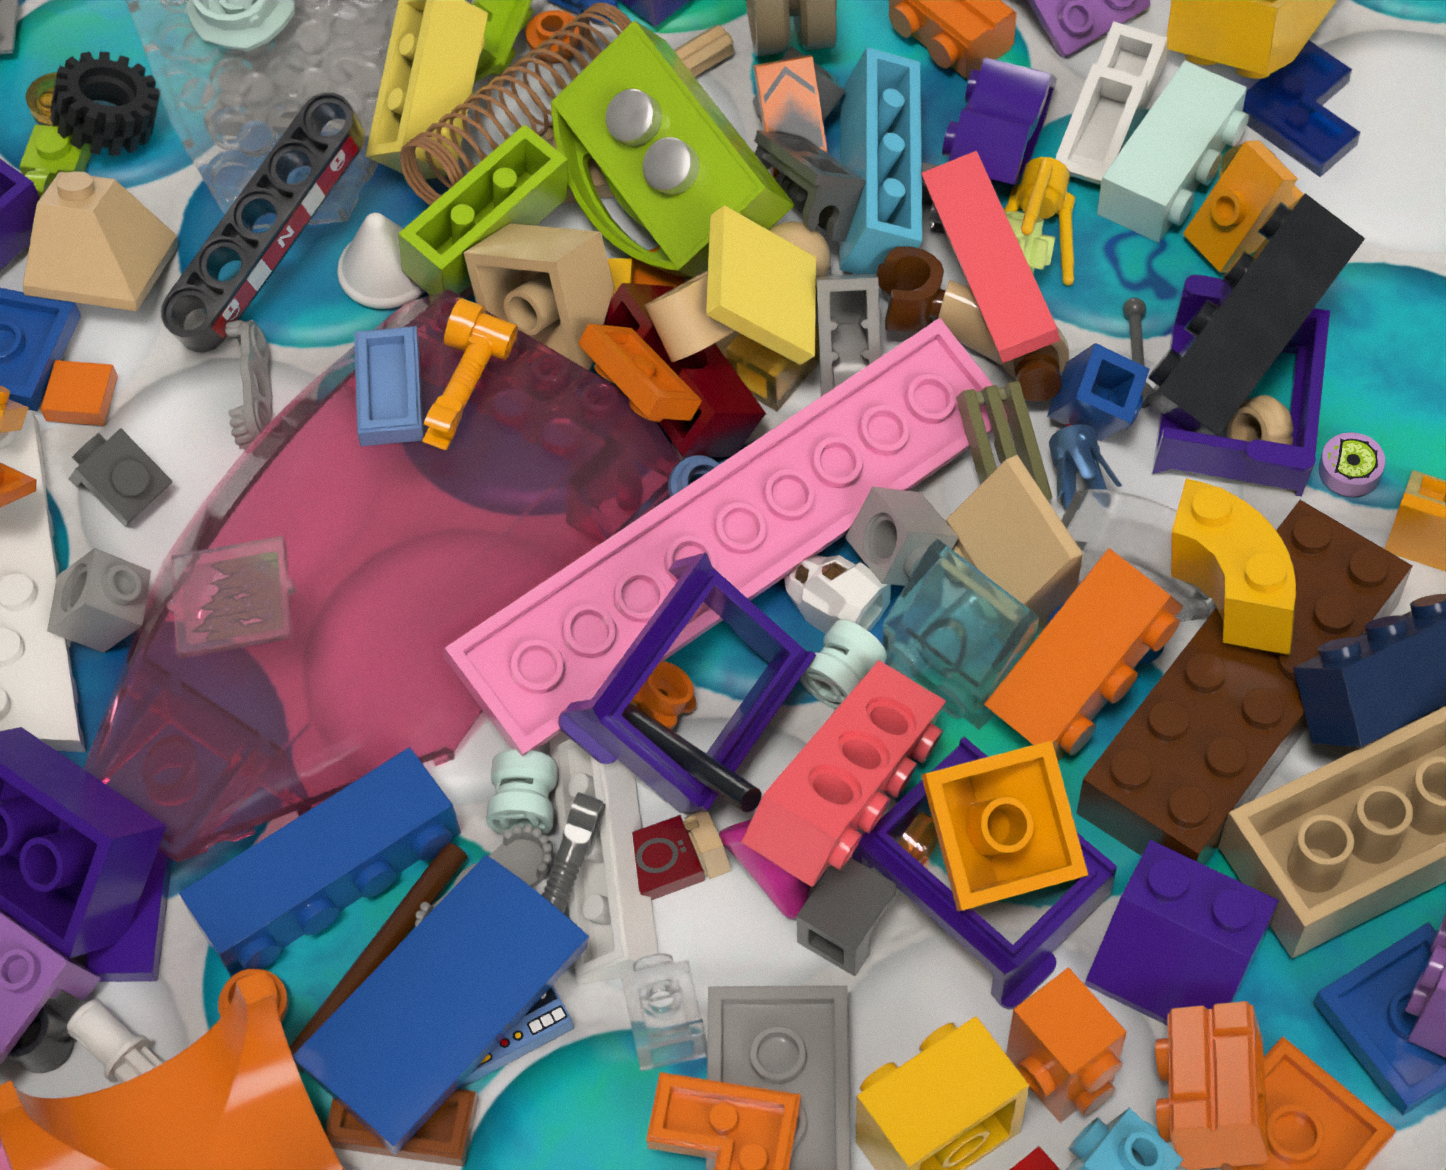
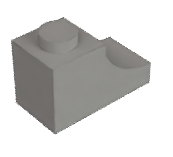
M876 274L816 277V315L821 397L881 357L879 284Z

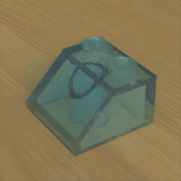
M936 539L928 547L883 621V647L887 653V663L891 668L910 679H916L929 691L946 700L942 710L955 719L963 717L980 730L995 715L993 711L984 705L985 702L1036 640L1039 616L941 540Z

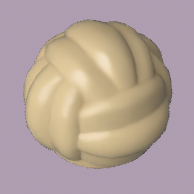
M1261 395L1252 399H1246L1227 424V438L1249 442L1252 440H1264L1288 445L1293 444L1292 434L1294 429L1290 412L1282 403L1271 396Z

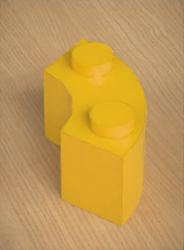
M1186 478L1171 533V577L1197 586L1214 601L1223 619V643L1290 655L1293 638L1296 580L1293 564L1282 538L1268 520L1244 500L1223 488Z

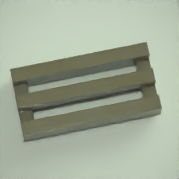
M1020 381L1010 382L1000 388L997 385L987 386L982 391L975 392V389L962 391L956 397L980 485L997 469L980 406L986 405L995 437L994 446L999 462L1002 464L1006 459L1018 454V457L1046 499L1050 501L1053 497Z

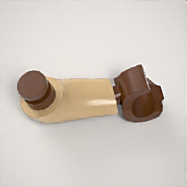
M901 246L891 250L884 263L878 265L876 274L878 284L885 300L889 302L885 317V330L914 332L930 325L933 318H941L960 343L1002 365L1007 374L1016 379V381H1020L1026 400L1033 402L1045 401L1058 394L1062 385L1060 373L1063 371L1066 362L1069 361L1068 343L1058 327L1061 341L1002 364L970 288L949 280L946 290L940 289L944 269L941 262L933 254L920 248Z

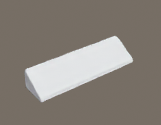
M561 733L549 740L550 755L558 765L557 785L554 790L560 843L563 839V831L577 792L602 800L606 804L599 827L590 847L587 849L582 866L579 868V873L576 874L577 879L574 880L575 885L572 886V892L569 893L570 898L567 899L569 919L589 935L587 949L574 962L576 982L587 984L653 971L659 968L660 963L651 897L643 896L639 891L632 832L642 829L635 774L618 759L611 764L597 762L565 733Z

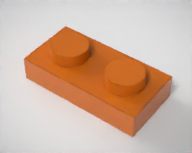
M588 323L578 345L595 362L594 368L597 373L606 380L615 383L630 399L629 405L634 412L653 422H660L662 419L691 421L702 400L632 328Z

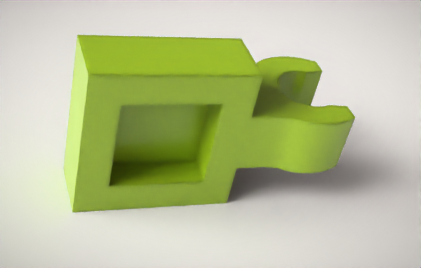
M34 125L19 166L21 173L33 181L40 198L59 172H85L91 156L90 144L84 143L81 149L71 145L73 135L63 139L57 133L58 126Z

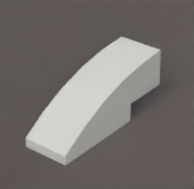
M1113 21L1097 64L1092 63L1055 159L1065 164L1070 176L1101 185L1103 175L1142 120L1168 57V37Z

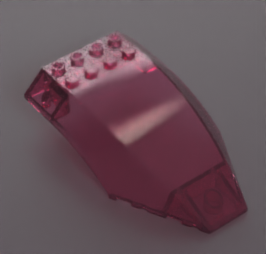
M450 289L403 304L374 329L417 326L420 348L423 424L431 406L445 391L464 354L463 351L444 345V334L451 312L460 298L465 299ZM486 311V314H489V315H491V316H494L493 314H491V313H489L488 311ZM519 329L511 353L506 360L494 356L490 357L463 410L461 421L447 450L422 441L360 446L357 434L355 346H353L304 388L246 448L197 510L163 560L145 607L142 627L136 630L83 769L167 825L158 850L179 863L207 852L211 846L218 842H235L255 834L254 826L294 811H296L298 817L408 747H411L422 764L432 760L434 765L438 766L454 760L455 750L483 710L443 658L444 648L669 499L668 479L672 469L681 461L658 424L634 412L629 405L630 399L620 388ZM423 425L425 436L429 426ZM278 554L280 570L261 559L260 556Z

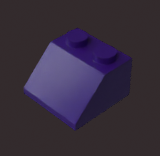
M1150 840L1121 895L1085 980V986L1167 1026L1168 1013H1170L1172 1008L1204 1005L1207 1009H1212L1214 1004L1232 1003L1267 934L1279 900Z

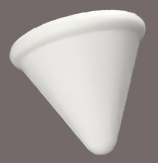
M371 213L365 218L353 240L346 246L340 256L337 275L342 289L353 301L365 307L391 309L404 306L416 300L425 290L402 272L398 233L404 228L380 213Z

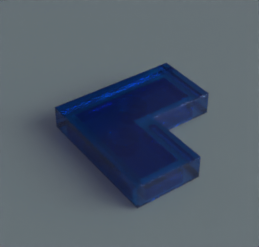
M1308 40L1293 62L1271 73L1269 77L1261 78L1246 91L1242 112L1249 115L1246 126L1321 177L1358 144L1361 132L1322 106L1349 83L1352 69Z

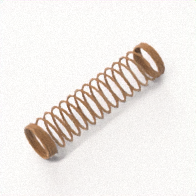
M594 3L572 22L567 23L560 31L555 32L549 37V40H544L537 46V49H532L525 55V58H520L513 64V67H508L501 73V76H496L488 85L480 88L475 95L469 96L463 104H458L451 113H447L440 118L438 123H433L429 126L426 132L418 134L401 148L400 164L405 179L413 191L430 205L442 196L428 184L422 175L416 161V147L425 150L428 163L437 178L446 187L451 188L465 175H463L457 160L451 152L443 146L442 141L451 146L462 158L468 172L477 165L465 155L458 144L454 131L463 136L472 145L481 161L488 155L477 145L471 136L466 121L478 128L489 142L493 151L499 146L484 128L479 111L491 119L505 140L511 136L497 120L491 102L503 109L517 130L522 127L508 109L503 92L517 102L523 113L530 120L532 130L540 137L547 133L548 127L553 128V123H549L547 115L552 116L551 111L544 106L540 97L530 87L527 74L537 79L546 94L553 100L556 95L542 78L539 64L548 69L557 84L562 89H565L567 84L554 69L550 55L562 62L564 68L574 80L578 73L565 59L562 46L573 52L576 60L584 70L589 65V62L576 49L574 37L581 40L584 49L594 60L602 52V49L596 43L592 32L597 34L607 46L611 42L603 33L590 25V18L601 20L611 27L618 36L621 32L613 23L593 13L607 16L616 23L622 32L632 23L627 15L617 7L607 3ZM575 27H578L579 34L574 33ZM564 36H570V45L562 42ZM552 45H558L559 54L550 51ZM540 54H546L547 63L538 60ZM528 63H535V72L526 69ZM516 72H523L524 83L514 78ZM504 81H511L512 92L502 87ZM515 83L528 91L535 104L543 112L544 122L536 119L519 98ZM492 90L499 91V99L501 102H499L495 98L490 97ZM480 99L487 100L488 111L478 106ZM467 109H474L476 121L466 116ZM455 118L462 119L464 131L453 126ZM535 123L543 126L539 132H537ZM443 127L450 129L452 141L441 135ZM431 155L434 156L445 169L451 181V184L441 175V173L435 166Z

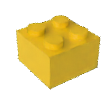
M975 1016L958 1028L954 1023H948L932 1032L921 1043L919 1047L921 1053L900 1067L895 1062L879 1067L860 1085L862 1092L856 1095L855 1142L875 1170H966L1021 1132L1029 1084L979 1018Z

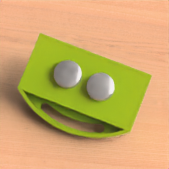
M635 20L551 101L556 147L561 154L568 158V184L583 212L598 231L617 248L661 271L687 279H692L708 271L710 215L724 205L768 230L795 206L667 41ZM590 157H593L600 166L610 190L620 205L634 220L647 229L659 244L660 248L656 252H650L640 246L611 217L593 184L588 168Z

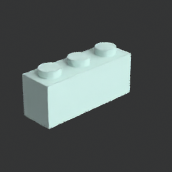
M1184 61L1103 175L1097 215L1158 243L1162 240L1172 223L1180 226L1192 208L1195 199L1194 191L1200 183L1206 186L1210 184L1221 163L1222 150L1226 144L1234 147L1246 128L1249 115L1242 112L1247 87L1188 61Z

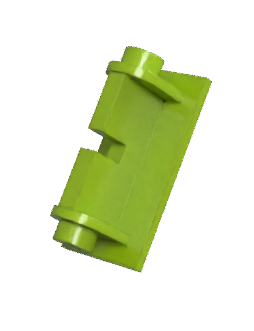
M532 0L473 1V5L488 12L483 35L484 46L479 55L474 83L491 73L495 76L499 75L510 65L516 53V49L512 46L518 32L525 27L533 14V8L530 6Z

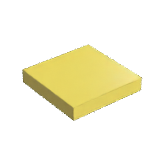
M722 206L710 215L706 315L799 365L814 357L816 257L729 207Z

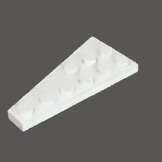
M28 410L21 430L0 433V462L37 479L36 492L0 507V731L22 727L56 751L86 752L84 735L79 723L77 709L79 700L76 681L72 674L69 653L70 640L47 632L56 579L60 574V569L55 556L53 520L48 508L45 487L47 478L39 424L33 411Z

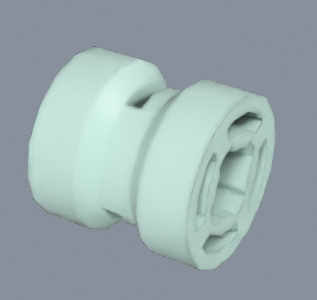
M837 620L823 637V649L815 653V658L800 678L802 685L809 693L834 709L840 706L878 660L883 663L887 661V653L879 640L865 628L848 620Z
M516 749L503 751L495 755L492 760L490 778L492 784L496 787V793L488 801L487 826L493 831L503 834L505 829L512 830L515 825H520L523 829L524 825L529 824L533 829L539 828L542 834L549 833L553 828L554 807L548 799L549 793L557 785V762L551 756L533 750L524 756H521Z

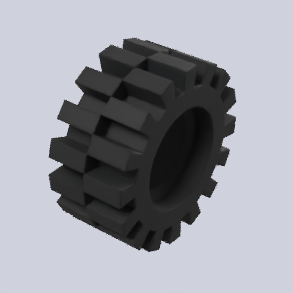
M100 51L99 59H94L90 52L81 53L80 61L72 56L65 61V67L60 65L57 70L50 112H52L53 126L59 125L57 133L63 139L73 135L71 145L81 149L84 143L90 144V153L100 155L101 147L108 148L110 156L120 155L122 146L128 153L137 151L138 144L140 143L144 146L149 141L150 134L152 135L160 97L159 88H155L156 80L153 75L144 77L146 68L139 63L132 68L129 67L128 57L120 55L118 61L110 60V52ZM94 101H105L116 106H105Z

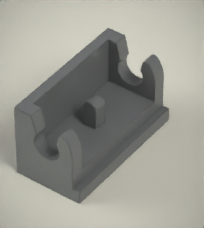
M757 130L754 139L758 144L755 155L767 170L772 166L779 170L775 180L795 204L794 208L802 213L803 225L811 232L818 225L826 231V236L831 240L845 242L866 180L805 137Z

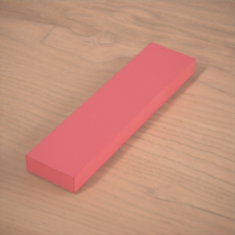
M974 151L922 172L921 175L1002 364L1061 341L1057 326L978 152Z

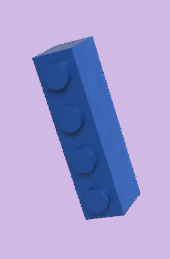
M408 747L179 892V895L193 921L230 977L243 970L266 968L276 960L281 949L304 934L313 935L323 931L336 920L340 911L362 897L370 898L380 894L394 882L397 874L417 861H427L435 858L447 844L452 843L454 837L461 834L453 804L411 747Z

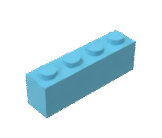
M867 47L844 85L845 92L841 96L840 163L866 180L846 241H840L839 270L854 274H877L878 265L884 263L891 250L901 246L918 248L922 243L920 62Z

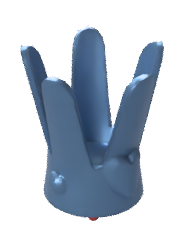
M1068 423L1066 427L1054 433L1049 440L1053 464L1057 467V498H1060L1062 495L1064 510L1068 516L1075 513L1077 509L1076 472L1079 471L1098 506L1102 509H1109L1111 498L1098 461L1117 487H1121L1122 484L1100 454V446L1097 443L1095 429L1085 424L1071 425Z

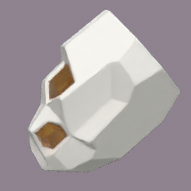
M816 555L802 561L784 577L786 591L795 607L806 622L824 634L827 633L837 620H848L870 631L890 604L891 584H882L870 568L863 563L854 564L840 555L831 557Z

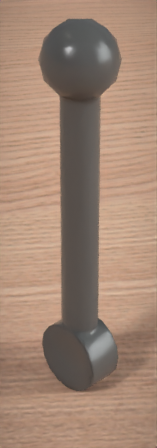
M1133 297L1124 303L1122 310L1124 316L1129 319L1132 360L1145 366L1141 318L1146 313V305L1140 298ZM1146 382L1141 394L1143 396L1141 408H1146L1150 405L1145 399L1153 388Z

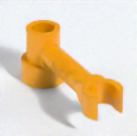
M463 298L457 301L446 326L444 345L463 351L464 354L442 396L437 398L426 416L423 425L429 426L422 442L443 450L448 449L461 421L463 410L490 357L494 356L502 360L508 358L516 340L518 325L486 314V307Z

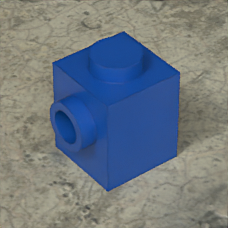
M1094 343L1066 362L1061 375V389L1054 396L1047 417L1064 425L1068 423L1071 425H1089L1095 429L1097 440L1099 441L1108 438L1123 428L1128 429L1140 412L1143 402L1141 394L1150 368Z

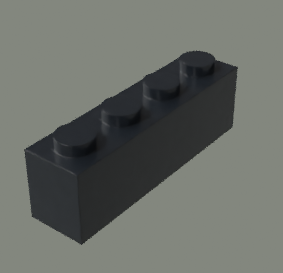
M1306 193L1289 207L1280 202L1273 209L1257 231L1265 237V240L1253 256L1244 250L1222 277L1221 281L1229 286L1227 291L1216 305L1209 299L1202 304L1185 327V330L1193 335L1179 354L1170 348L1148 376L1156 385L1145 400L1184 430L1214 436L1220 435L1365 240L1362 235Z

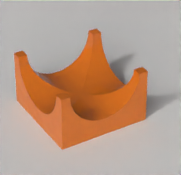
M263 970L236 981L234 997L229 1007L201 1038L165 1063L133 1079L96 1092L64 1098H40L27 1095L19 1091L11 1080L0 1085V1143L11 1170H344L323 1130L301 1080L281 1024L275 994Z

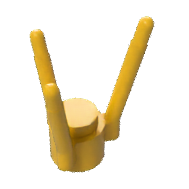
M1038 157L1026 164L1021 184L1012 187L1004 211L1018 212L1019 208H1022L1025 214L1021 232L1024 235H1030L1033 232L1038 217L1048 219L1055 213L1059 215L1062 281L1064 285L1071 286L1074 283L1072 211L1075 197L1067 192L1070 173L1065 164L1059 160L1050 157Z

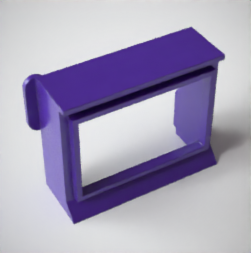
M1197 274L1186 278L1172 325L1169 349L1172 348L1179 354L1193 336L1185 330V327L1197 310L1207 299L1216 305L1227 291L1229 286L1221 281V278ZM1313 308L1281 351L1295 354L1289 412L1294 429L1292 445L1264 440H1252L1249 442L1186 431L1160 412L1152 475L1175 469L1296 490L1295 496L1302 497L1316 462L1315 454L1330 311Z
M705 552L674 561L668 571L678 579L677 583L596 694L589 700L571 702L567 709L561 712L558 719L561 731L597 762L611 764L618 759L679 812L708 811L718 797V794L692 777L621 714L700 605L704 602L732 627L735 634L769 663L707 751L708 755L733 772L739 767L816 656L814 652H807L715 570Z
M964 736L960 740L959 746L931 772L988 756ZM921 780L878 821L869 834L867 832L862 834L861 840L852 854V858L870 869L872 867L876 868L883 876L893 881L902 893L993 973L991 995L1001 1007L1012 1010L1025 1001L1055 971L1056 958L1052 952L1111 894L1117 866L1077 832L1088 876L1075 879L1077 882L1019 940L1011 944L972 908L957 911L952 891L898 844L918 817L919 822L917 825L931 815L924 784Z

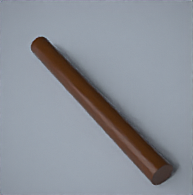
M450 842L436 855L289 1046L292 1056L416 927L415 922L417 921L416 913L421 911V903L428 902L432 906L468 859V856L461 848ZM296 1064L298 1072L304 1074L305 1071Z

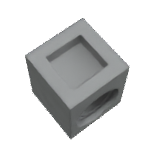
M873 486L845 537L882 584L931 588L959 538L921 492Z
M92 549L57 576L47 632L103 653L142 627L151 570L99 549Z

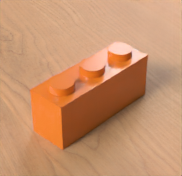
M1108 548L984 705L1033 745L1052 740L1058 761L1062 759L1066 752L1072 756L1093 735L1096 724L1092 720L1107 701L1114 704L1130 690L1138 676L1134 668L1148 650L1152 649L1155 652L1160 650L1174 635L1180 624V620L1176 616L1183 606L1117 553Z

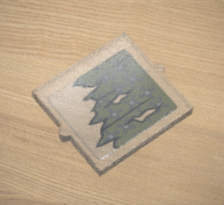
M283 536L171 556L173 599L168 602L167 607L174 615L176 652L180 659L294 639L290 595L296 592V586L289 579L286 540Z

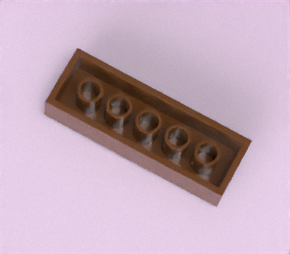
M1299 500L1276 530L1289 552L1296 580L1293 638L1290 655L1223 643V619L1216 607L1085 775L1082 781L1076 814L1140 856L1143 855L1149 841L1152 840L1206 865L1219 848L1228 813L1256 798L1308 727L1293 667L1318 656V647L1320 645L1341 638H1356L1366 633L1364 627L1366 623L1390 616L1399 604L1413 565L1304 501Z

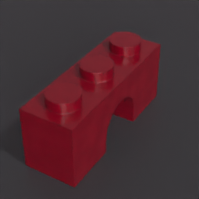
M622 283L610 301L603 325L632 328L702 400L691 421L662 419L659 424L683 457L695 455L732 457L738 453L766 415V412L715 343L688 357L671 362L645 305L675 288L674 286Z

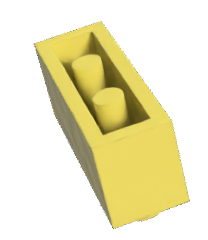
M398 0L365 157L403 173L400 164L401 148L418 134L426 132L429 126L433 123H438L440 118L447 113H451L458 104H463L469 96L473 95L472 89L479 55L484 46L483 35L488 12L465 0ZM455 118L453 126L464 131L462 119ZM443 127L441 135L452 141L450 129ZM454 131L458 144L462 149L461 142L463 136ZM442 141L443 146L451 152L458 162L460 156L451 146ZM416 147V161L424 178H437L428 163L425 150ZM431 155L432 160L437 169L439 170V172L441 173V175L443 177H447L448 175L445 169L438 162V160Z

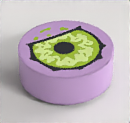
M1342 433L1331 438L1324 446L1319 462V474L1324 484L1332 491L1344 496H1362L1374 490L1379 484L1385 467V455L1379 444L1372 438L1360 433Z

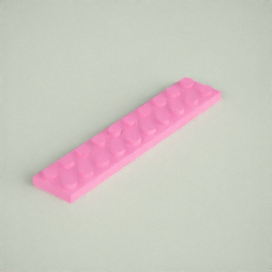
M939 318L446 646L442 656L512 750L516 749L521 756H524L531 750L535 751L562 732L558 724L561 712L567 709L571 702L592 699L677 583L678 579L668 571L675 560L706 552L712 567L751 601L783 579L802 561L816 556L849 532L872 486L909 491L969 450L970 447L956 397L964 390L975 389V392L982 391L985 387L993 386V384L941 318ZM986 405L980 406L986 432L989 436L993 433ZM703 602L660 662L675 654L723 619Z

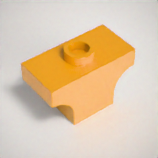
M1259 140L1245 141L1183 232V235L1220 273L1226 272L1244 250L1251 254L1259 248L1265 237L1257 231L1280 202L1289 207L1304 195L1295 186L1298 178Z

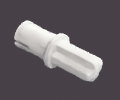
M94 999L84 1004L75 1012L67 1024L68 1034L72 1038H76L105 1067L104 1076L110 1082L120 1081L123 1083L163 1064L150 1051V1040L145 1035L135 1037L104 1007V1003L99 999Z

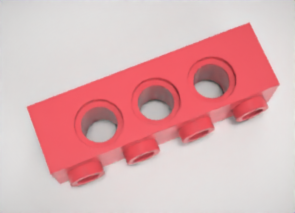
M878 660L763 794L741 843L811 887L816 884L830 865L841 870L861 840L862 834L857 832V830L860 828L869 834L874 829L890 802V798L886 796V793L898 798L917 767V763L912 760L915 759L924 764L935 749L944 730L934 724L946 700Z

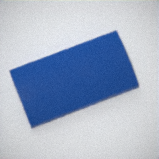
M485 855L293 1055L294 1062L390 1152L396 1155L587 949L589 935L531 886L503 865Z

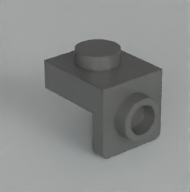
M122 428L108 440L100 433H97L72 456L79 466L73 471L69 480L77 488L83 483L124 527L173 483Z

